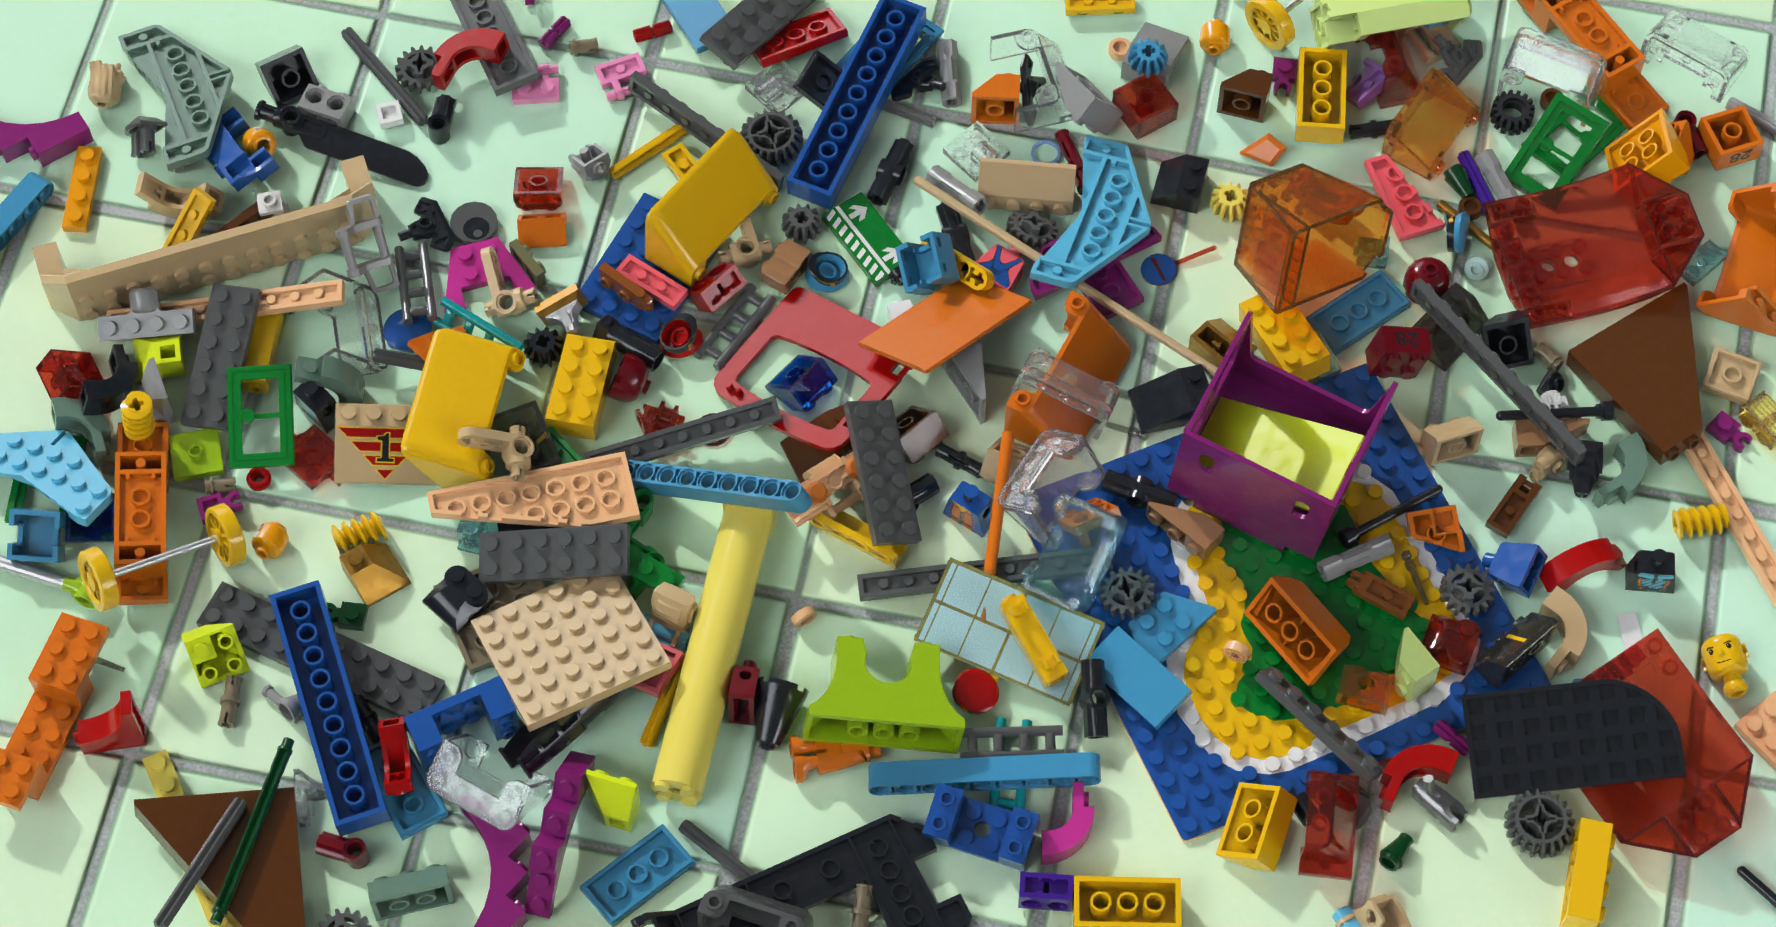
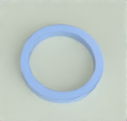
M1041 140L1033 145L1031 150L1033 161L1042 162L1036 158L1034 151L1043 144L1052 145L1058 152L1057 157L1047 163H1057L1059 161L1061 149L1057 143L1051 140Z

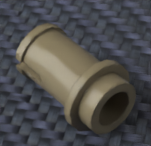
M597 37L582 40L573 38V41H569L570 55L578 57V54L598 53Z
M1540 342L1533 349V355L1547 366L1546 369L1548 371L1557 372L1564 363L1562 356L1556 355L1543 342Z
M210 477V479L205 480L206 495L237 491L236 485L226 486L236 484V478L213 479V477Z

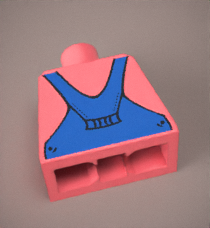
M1000 244L992 247L976 261L993 273L995 286L1010 292L1015 291L1025 272V261L1021 258L1024 254L1013 247L1008 250ZM976 275V276H975V278H978V279L984 281V280L982 279V276H979V275Z

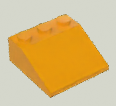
M1662 108L1604 148L1614 193L1631 208L1644 202L1649 196L1663 189L1668 183L1690 169L1687 154Z

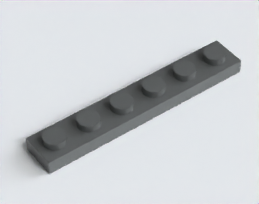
M1270 666L1259 671L1254 679L1365 783L1380 777L1384 769L1378 765L1377 760L1367 755L1354 739L1349 738L1340 730V726L1336 722L1330 720L1322 713L1318 705L1311 703L1298 687L1285 679L1284 674L1280 670Z

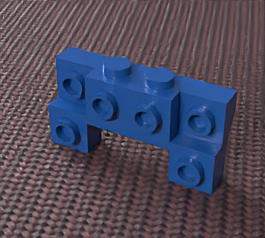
M233 106L222 115L211 154L206 159L212 166L216 164L217 166L214 167V170L222 179L226 177L235 190L239 192L255 178L263 182L276 172L280 166L264 146L252 156H247L236 139L247 131L250 126Z

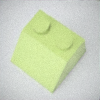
M1407 627L1403 631L1397 651L1393 686L1396 693L1410 703L1433 688L1440 665L1411 629Z

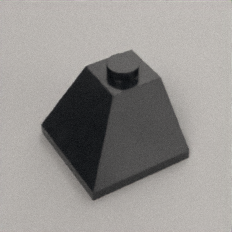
M1520 310L1497 314L1480 325L1484 344L1491 351L1496 352L1508 368L1534 363L1529 317Z

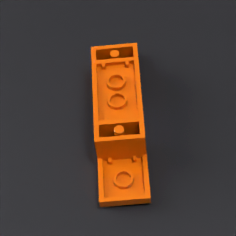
M1517 0L1519 5L1544 33L1558 27L1588 61L1592 69L1587 83L1628 131L1661 108L1665 113L1668 112L1670 106L1641 74L1646 59L1645 55L1596 0Z
M155 422L154 433L143 441H134L127 438L124 434L123 423H118L117 452H115L114 569L167 552V492H169L168 422ZM168 559L116 577L120 597L118 605L168 604Z
M61 612L28 677L34 693L6 748H0V805L21 811L27 797L39 801L77 725V721H79L94 691L89 674L111 632L109 627Z

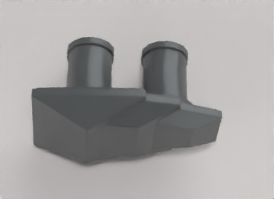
M138 116L125 127L124 132L125 135L131 137V157L145 158L146 153H155V133L165 128L167 122L155 117Z

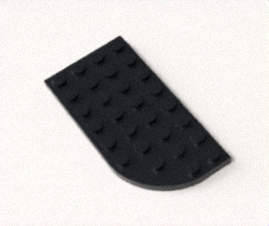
M1601 679L1461 695L1474 800L1522 795L1527 790L1530 793H1535L1537 788L1540 792L1548 790L1550 792L1687 776L1681 734L1674 718L1656 697L1634 684L1616 679Z

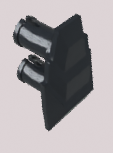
M1581 440L1587 449L1583 462L1575 467L1568 460L1569 480H1572L1574 494L1579 498L1580 494H1583L1582 498L1590 495L1594 483L1598 482L1599 474H1602L1603 442Z

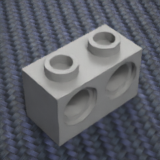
M310 83L297 104V108L302 114L342 128H346L355 111L352 97L346 93H337L328 90L322 85L316 86Z

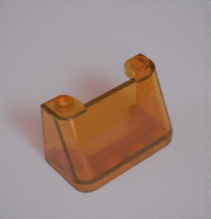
M1432 67L1390 123L1385 134L1381 154H1387L1392 161L1431 181L1435 174L1439 175L1446 164L1443 161L1444 155L1464 127L1477 124L1481 116L1479 112L1480 107L1442 71Z

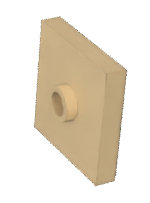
M1715 346L1700 390L1748 406L1763 363Z

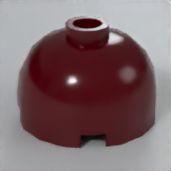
M1423 257L1415 260L1407 268L1403 279V286L1406 290V296L1412 302L1418 304L1410 296L1412 283L1418 278L1430 284L1442 300L1448 298L1452 287V275L1447 265L1441 260L1433 257Z
M626 352L613 378L607 396L620 402H631L636 400L641 393L646 395L651 381L647 380L649 370L645 362L639 357Z

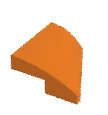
M1456 505L1405 513L1411 538L1460 553L1466 552Z

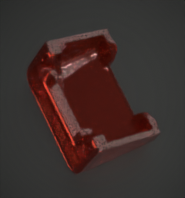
M1402 30L1372 34L1361 40L1369 44L1370 50L1381 48L1385 57L1382 66L1385 79L1382 92L1377 95L1379 108L1384 109L1418 101L1423 92V85Z

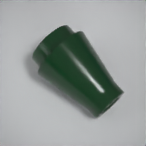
M1455 164L1443 173L1445 176L1444 180L1461 198L1464 199L1475 194L1465 167Z
M1400 833L1395 840L1380 851V864L1389 871H1396L1402 868L1409 849L1414 842L1412 837L1407 833Z

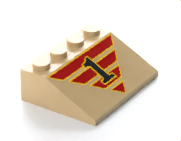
M336 403L334 483L435 486V482L409 462L401 451V441L412 405Z

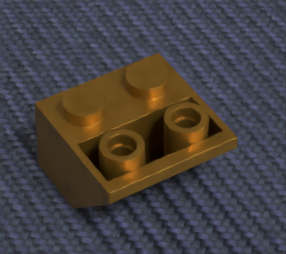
M1221 318L1207 320L1190 335L1188 349L1216 367H1219L1237 331ZM1252 344V352L1254 353L1257 347Z

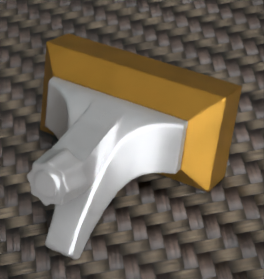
M574 283L534 306V310L547 327L550 325H560L566 329L567 334L583 336L578 323V314L583 306L589 304L585 294Z

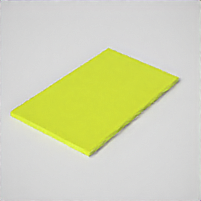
M1220 397L1201 434L1202 437L1332 501L1365 438L1361 434ZM1201 454L1199 462L1207 468H1212L1214 460L1207 455ZM1296 501L1294 508L1309 511V507L1305 503Z

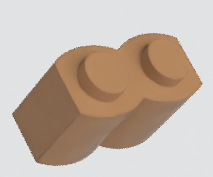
M788 238L783 243L777 244L773 251L774 256L769 260H765L760 267L761 282L785 295L805 272L808 259L812 255V251Z

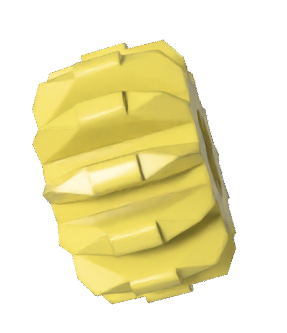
M1229 181L1227 186L1220 183L1218 189L1212 191L1209 205L1212 208L1213 215H1219L1220 221L1228 218L1231 223L1233 218L1240 221L1242 215L1248 213L1251 199L1248 196L1247 189H1241L1240 183L1233 186L1231 181Z

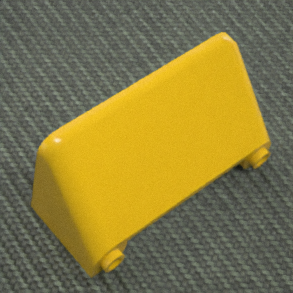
M733 128L726 131L647 214L645 220V259L689 287H692L697 281H701L705 277L707 272L705 268L706 260L760 204L765 207L773 205L779 197L777 185L741 133Z
M450 328L436 330L432 337L401 441L403 456L441 488L491 479L495 469L492 458L483 449L461 446L458 443V430L470 426L491 429L507 371H521L526 355L516 347Z

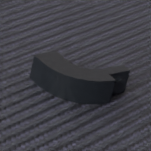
M113 344L108 360L112 377L105 380H83L78 397L83 415H103L121 408L122 401L126 399L127 395L133 391L138 374L137 362H130L129 355L125 354L123 344Z

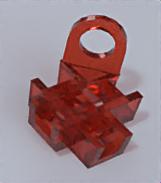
M661 401L659 408L644 404L643 414L640 409L635 410L636 421L643 435L675 426L676 423L679 425L685 421V416L679 415V406L675 405L674 409L665 407V401ZM661 418L670 419V421L662 420Z

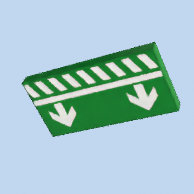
M862 192L822 214L824 223L875 287L890 279L889 273L899 266L895 247L903 243Z

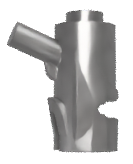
M1430 774L1425 775L1423 779L1420 778L1411 789L1414 792L1412 798L1425 808L1433 818L1438 819L1440 824L1451 833L1456 829L1457 823L1461 824L1469 814L1457 799L1435 784L1434 778Z

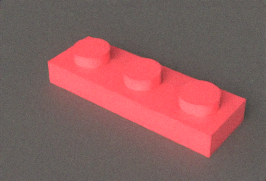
M631 254L616 269L644 289L647 295L672 311H675L689 295L687 288Z

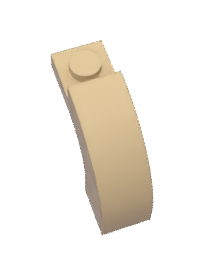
M143 172L138 176L134 195L148 202L147 209L163 216L178 219L193 188L173 187L147 172ZM207 182L198 186L217 201L207 219L221 214L225 193Z
M1558 586L1545 599L1539 611L1541 617L1557 628L1562 639V645L1550 658L1544 669L1546 676L1550 679L1557 672L1562 674L1568 664L1573 667L1576 666L1585 647L1588 635L1587 621L1581 607L1571 595Z

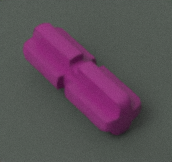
M561 16L551 26L552 29H548L538 39L539 46L544 50H548L558 40V37H561L571 26V21L565 16Z
M1439 719L1434 724L1433 731L1446 742L1449 741V745L1457 752H1460L1462 756H1467L1469 754L1467 739L1460 733L1456 734V730L1445 720Z

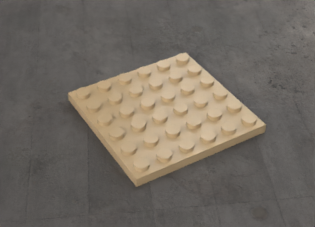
M620 576L564 579L471 620L472 628L497 674L501 677L510 698L529 732L672 668L671 661Z

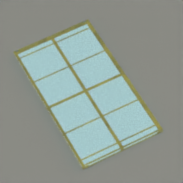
M950 557L919 629L914 635V641L917 643L929 642L940 645V652L1070 707L1081 681V660L1091 658L1100 634L1105 628V622ZM1023 593L1069 671L1066 679L1046 690L1043 688L999 612L1000 605L1002 604L1001 601L1011 594L1017 596Z

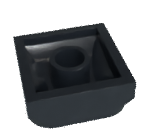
M456 565L450 567L445 572L444 579L422 600V603L455 633L459 634L471 623V620L478 617L495 600L491 592L478 578L465 567Z

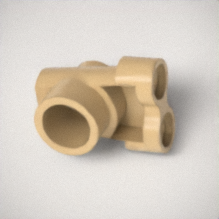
M1551 445L1545 446L1538 453L1536 460L1533 461L1534 469L1529 471L1530 480L1537 483L1545 479L1552 472L1559 474L1566 467L1565 462L1567 458L1559 450L1556 451Z

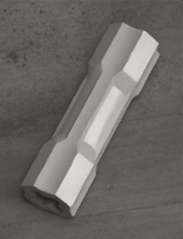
M952 38L942 39L937 42L941 81L946 83V89L941 91L942 106L957 108L962 105L957 41Z
M1486 149L1478 153L1474 159L1483 175L1487 178L1507 218H1514L1521 214L1526 208L1507 178L1493 149Z
M940 165L932 166L926 173V181L979 215H982L987 209L989 201L986 200L984 195L953 177L950 172Z
M1385 533L1357 547L1317 562V569L1323 581L1328 582L1344 575L1348 571L1395 553L1391 538Z

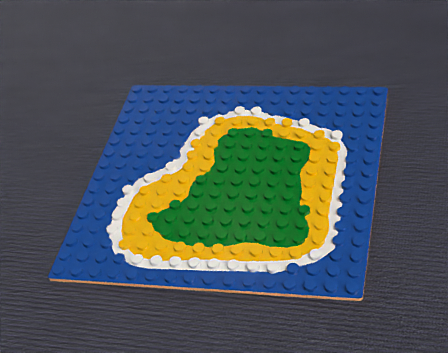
M1366 363L1313 383V385L1363 409H1371L1385 393L1376 376H1369ZM1391 402L1377 434L1313 560L1287 547L1281 551L1192 507L1194 501L1179 495L1176 508L1206 514L1225 529L1223 541L1203 561L1198 556L1191 555L1179 541L1172 540L1160 526L1153 525L1146 516L1147 507L1144 509L1135 508L1129 505L1126 499L1101 491L1108 469L1133 478L1135 476H1145L1151 479L1156 486L1168 489L1167 486L1183 433L1015 497L1012 501V505L1036 553L1085 548L1082 547L1078 536L1059 527L1057 518L1063 516L1066 510L1072 508L1079 509L1086 506L1085 503L1088 500L1099 498L1118 506L1122 516L1109 521L1113 533L1112 538L1104 537L1100 526L1087 531L1091 547L1109 545L1112 571L1118 574L1120 567L1124 569V572H1128V569L1133 567V572L1137 573L1141 569L1143 570V577L1149 575L1151 583L1154 584L1155 599L1164 591L1213 606L1217 609L1216 614L1162 663L1193 693L1157 730L1106 685L1110 692V700L1183 842H1189L1225 827L1239 782L1281 786L1296 797L1302 792L1307 794L1356 774L1254 679L1259 671L1270 666L1280 670L1284 674L1285 679L1298 687L1311 703L1318 705L1326 717L1336 722L1340 726V730L1349 738L1354 739L1367 755L1377 760L1378 764L1392 759L1399 752L1409 747L1429 744L1442 739L1432 729L1439 719L1445 720L1456 732L1464 730L1465 722L1461 695L1551 685L1528 642L1521 643L1504 638L1508 633L1522 637L1524 635L1494 583L1492 588H1495L1496 592L1493 597V603L1491 606L1488 605L1486 613L1480 610L1478 617H1475L1473 613H1469L1468 618H1465L1464 612H1460L1456 616L1454 608L1446 609L1448 602H1441L1442 594L1439 593V588L1442 585V577L1446 576L1449 568L1455 572L1457 564L1462 569H1465L1466 564L1469 563L1473 570L1477 565L1480 566L1479 572L1481 574L1487 571L1460 523L1466 552L1460 553L1411 538L1405 513L1361 536L1357 545L1349 548L1357 547L1385 533L1391 538L1395 553L1353 570H1357L1362 574L1364 571H1368L1416 596V600L1404 621L1355 596L1352 593L1353 589L1345 584L1346 580L1351 578L1350 574L1353 570L1328 582H1324L1320 577L1317 562L1349 550L1345 549L1340 543L1338 531L1346 527L1356 528L1437 485L1436 480ZM1443 493L1406 513L1450 505ZM1110 572L1050 579L1064 607L1105 624L1094 650L1117 626L1131 637L1128 630V623L1132 620L1130 615H1126L1124 620H1121V614L1112 617L1111 610L1105 612L1104 605L1100 602L1099 595L1101 594L1099 587L1103 585L1104 577L1111 578ZM1273 576L1291 577L1302 581L1351 636L1349 645L1333 660L1314 685L1308 686L1244 614L1247 607ZM1407 627L1411 629L1440 665L1433 688L1410 703L1404 697H1400L1393 686L1397 651L1403 631ZM1228 641H1238L1248 647L1250 655L1245 663L1235 662L1223 653V649Z

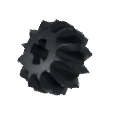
M547 326L543 331L536 327L535 334L528 332L527 339L523 342V352L531 365L538 363L541 369L544 364L552 367V361L560 362L564 340L562 336H558L556 329L549 332Z

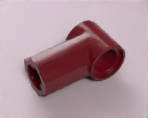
M1682 110L1678 112L1673 122L1682 120L1689 122L1695 155L1693 160H1696L1705 155L1708 149L1696 127L1697 118L1695 114L1688 110Z
M325 831L319 834L315 848L317 855L347 863L353 869H362L370 862V853L362 839L356 837L349 839ZM354 851H362L358 856H351Z

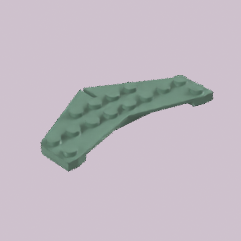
M151 25L118 36L124 53L166 97L165 122H167V126L165 127L163 158L168 171L209 157L234 79L231 69L161 25Z

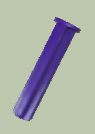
M1461 151L1457 159L1461 167L1466 169L1472 188L1483 205V214H1491L1500 208V203L1493 197L1470 151Z

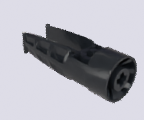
M625 689L531 732L528 731L524 724L504 748L500 747L498 751L511 769L519 764L528 778L532 779L533 773L541 769L577 739L602 711H606L625 693Z

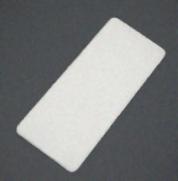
M1637 613L1617 614L1626 657H1645L1647 654Z

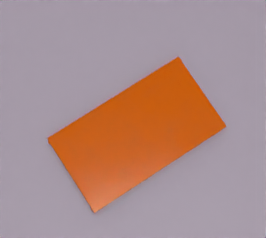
M958 280L945 285L859 341V346L928 374L1030 306L1032 300L995 285L988 291L975 290Z

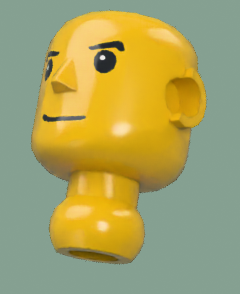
M1731 633L1715 635L1706 640L1701 647L1702 659H1700L1704 672H1708L1712 680L1724 683L1723 691L1728 698H1738L1746 694L1748 685L1742 679V676L1748 670L1747 658L1750 656L1745 643L1742 644L1740 639Z

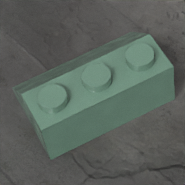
M433 864L424 870L416 872L408 870L400 873L399 876L390 878L382 876L374 879L373 882L367 883L369 901L376 922L455 903L446 864Z

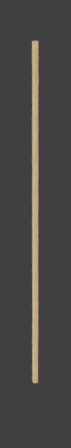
M919 175L914 178L913 184L1036 262L1040 256H1043ZM1083 281L1075 287L1193 364H1202L1204 371L1214 376L1218 367Z

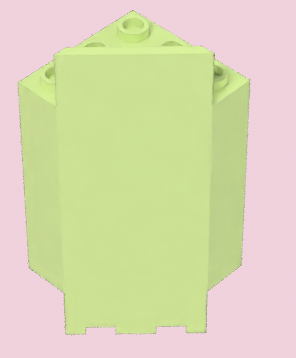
M1314 0V5L1309 8L1317 48L1332 49L1337 44L1364 40L1372 34L1449 21L1446 25L1453 31L1471 17L1472 4L1470 0Z

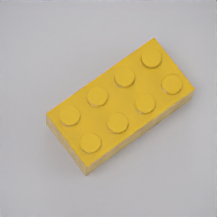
M1300 47L1297 60L1295 141L1342 144L1346 117L1347 50Z
M1282 284L1239 303V321L1241 323L1248 311L1254 313L1252 340L1268 363L1305 381L1330 371L1329 351Z
M567 334L545 415L546 429L552 426L560 435L596 440L617 358L615 341Z
M1581 817L1572 837L1559 927H1600V923H1603L1606 907H1602L1604 898H1607L1609 883L1606 882L1607 874L1611 872L1613 858L1609 857L1616 841V834H1612V823Z
M1074 876L1073 927H1182L1181 878Z

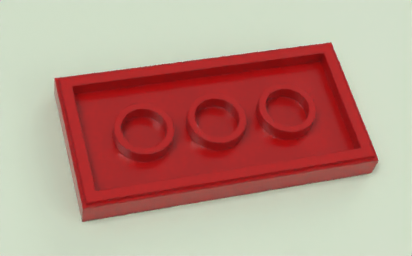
M827 8L790 22L755 52L753 56L762 68L846 38L849 36L848 30L831 8Z

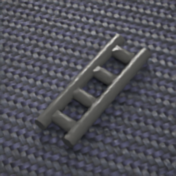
M421 242L418 244L417 251L404 252L402 246H396L394 253L397 276L400 282L399 293L403 323L411 325L413 317L427 315L428 320L431 322L436 321L437 311L428 244ZM420 260V269L406 270L405 262ZM422 278L423 287L409 289L408 280ZM425 296L426 305L411 307V298Z
M748 283L693 355L697 359H701L704 354H707L716 360L713 367L720 371L771 308L776 298L771 294H768L765 299L753 294L756 290L755 285ZM746 301L758 307L751 317L739 311ZM732 319L744 325L737 335L726 329V326ZM719 336L730 342L724 352L711 346Z
M1063 725L965 728L962 739L967 738L968 752H960V758L1064 753V749H1056L1055 736L1063 735ZM1029 736H1045L1046 750H1030ZM1003 737H1019L1020 750L1004 751ZM977 738H993L994 751L978 752Z

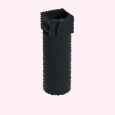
M607 314L597 322L592 338L615 341L618 352L623 355L628 352L639 357L652 372L662 363L665 351L619 324L620 321Z

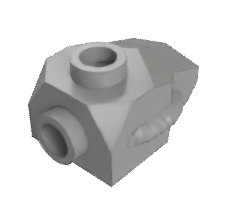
M597 143L585 145V147L579 150V155L570 154L568 156L571 167L585 181L601 179L608 173L611 163L609 153Z

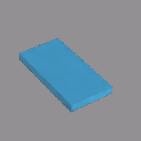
M661 0L695 52L699 54L709 50L699 39L704 32L727 14L718 0Z
M1380 269L1307 316L1306 320L1320 340L1336 356L1410 308L1411 302Z
M1119 626L1110 633L1091 655L1090 659L1104 660L1105 684L1156 730L1193 693L1191 689Z
M378 741L369 746L391 821L402 841L449 817L448 811L411 747L414 791L398 796H388V794H385L384 789L385 773L381 743Z
M661 824L584 882L579 888L607 923L614 927L691 869L696 863L664 824Z

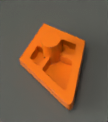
M1268 133L1240 151L1239 154L1272 167L1286 151L1287 147Z

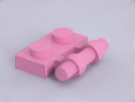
M639 52L594 66L602 89L610 87L613 89V91L605 93L608 102L613 100L620 101L625 99V96L632 94L628 91V86L621 88L620 84L628 82L633 72L638 71L644 76L647 75V70Z
M541 63L540 66H535L538 74L542 75V78L512 90L513 105L560 102L559 77L550 78V74H559L558 64L549 65V63Z

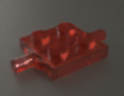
M315 424L298 435L294 433L295 465L285 467L311 490L328 478L334 482V441Z

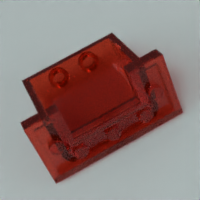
M1307 770L1305 793L1309 798L1305 844L1300 848L1298 875L1351 881L1359 776Z

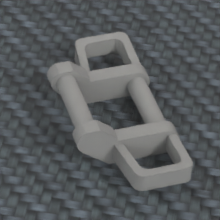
M365 194L347 200L346 209L349 224L336 230L335 235L336 239H339L348 267L346 271L348 278H355L364 274L374 293H381L399 287L400 282L394 266L395 261L393 255L389 253L381 225L383 220L381 215H379L375 197L372 194ZM369 200L373 217L355 222L353 205ZM372 227L381 257L357 264L349 236L355 232ZM388 265L392 282L376 287L369 271Z

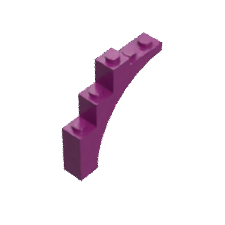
M79 111L64 118L44 123L16 124L0 121V156L3 157L6 163L29 152L34 161L38 159L42 167L76 151L78 146H85L94 141L91 131Z
M570 751L555 772L552 797L543 809L540 833L531 847L528 867L530 875L525 902L526 914L548 919L552 916L558 880L568 840L580 804L588 788L586 771L587 769L594 771L596 759L594 755Z
M464 794L458 800L460 812L475 826L484 840L491 866L490 888L485 906L474 927H523L528 921L526 907L514 898L528 885L529 870L517 859L532 844L531 831L524 823L520 821L516 823L511 818L504 824L499 816L494 813L490 815L486 812L484 805L478 799H470Z

